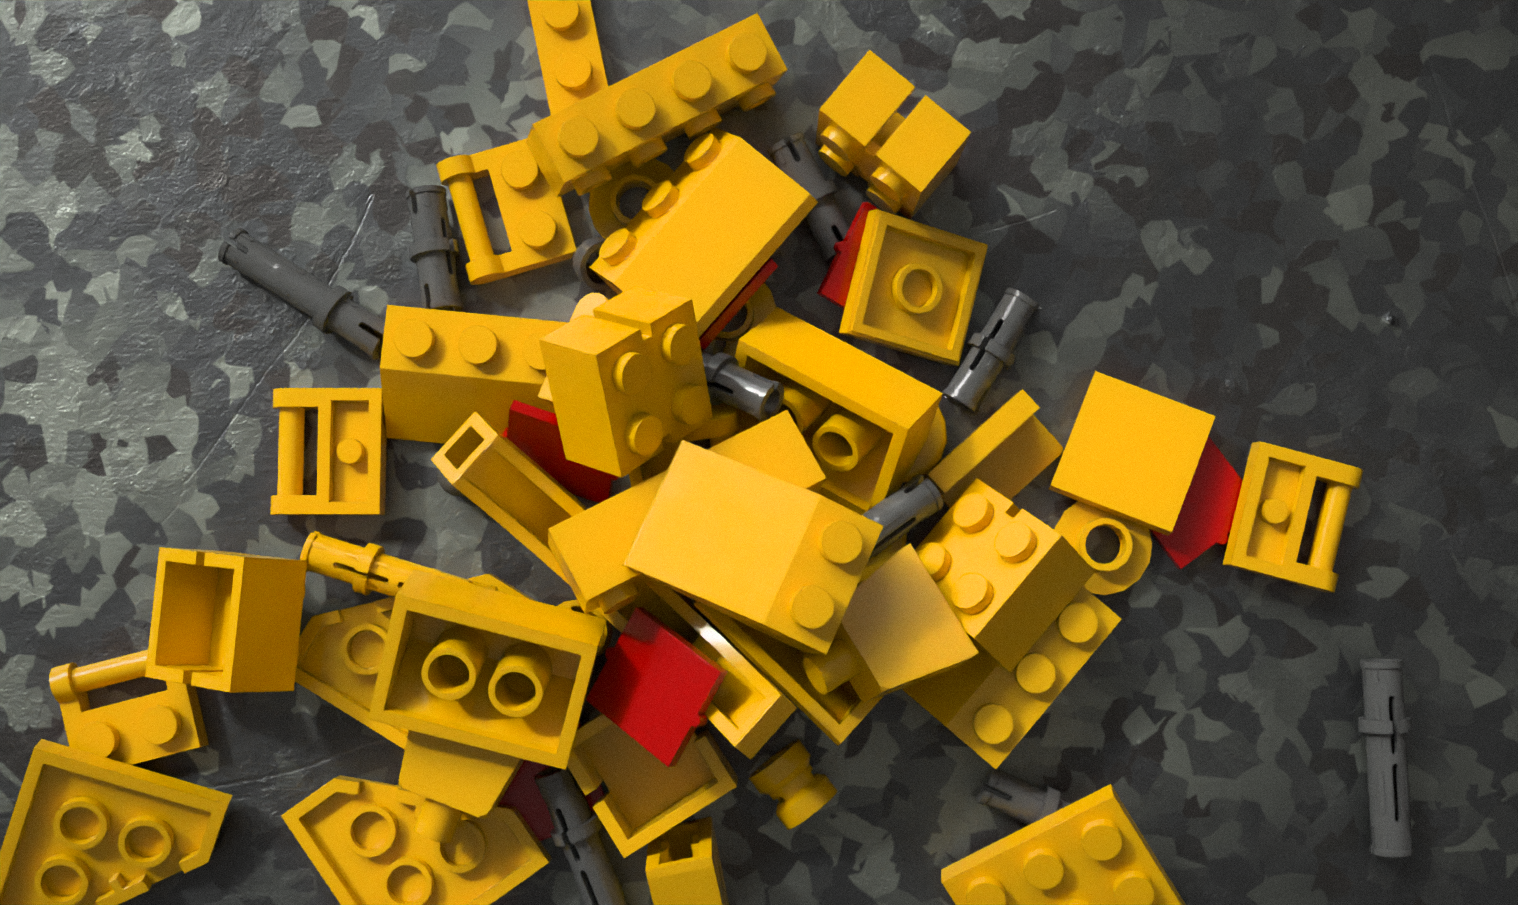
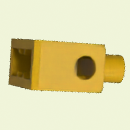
M910 543L901 548L856 587L827 655L812 654L803 660V666L810 682L821 694L825 695L849 680L859 698L866 703L945 673L979 652Z
M409 730L399 775V786L426 797L414 831L436 842L451 843L463 812L486 819L494 812L525 759Z
M712 817L679 823L648 843L645 871L653 905H729Z

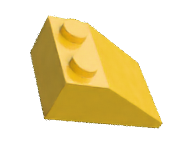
M682 440L626 556L623 566L804 653L827 655L883 529V525L820 494Z

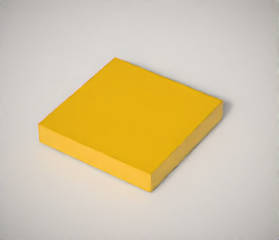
M879 209L869 211L839 334L948 366H959L988 245Z
M1095 371L1049 490L1169 536L1175 526L1216 416Z

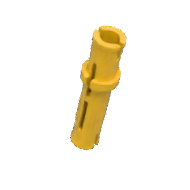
M318 531L309 534L300 555V560L307 561L306 572L311 571L350 583L354 592L363 595H369L372 591L396 597L397 592L414 569L498 591L497 586H488L442 572L435 568L387 555L383 546L368 543L366 547H361L323 535L322 532Z

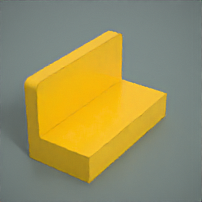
M1022 389L933 467L931 471L924 475V480L928 478L932 481L949 509L976 478L1011 500L1062 454L1063 447L1034 416V413L1040 407Z

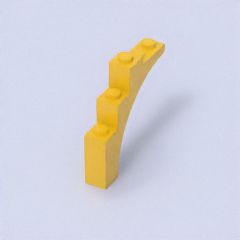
M475 411L431 458V461L456 489L498 522L568 583L548 545V529L587 510V508L576 496ZM651 580L637 587L641 594L640 597L627 606L609 614H604L601 607L596 609L622 633L635 608L643 607L725 669L727 674L705 714L729 742L750 760L797 709L704 614L680 593L665 585Z

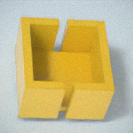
M869 50L819 109L815 143L821 147L818 151L821 159L834 171L845 177L852 172L855 176H861L868 182L869 188L866 194L879 208L894 215L899 211L905 217L911 219L957 165L971 131L926 95L905 119L897 110L912 94L915 86Z
M635 285L593 309L594 317L581 315L539 339L566 459L621 478L664 450L662 441L674 444L713 418L692 299Z
M978 478L970 484L915 549L973 644L1010 673L1095 573L1063 535L1024 509L1020 510L1012 501Z
M159 547L145 677L180 684H191V686L229 693L294 691L296 665L299 657L298 646L303 600L305 597L307 561L227 551Z
M602 713L577 728L567 765L585 796L597 789L602 781L606 784L609 791L597 800L593 809L623 858H626L736 788L738 776L708 729L698 735L694 732L676 766L667 767Z

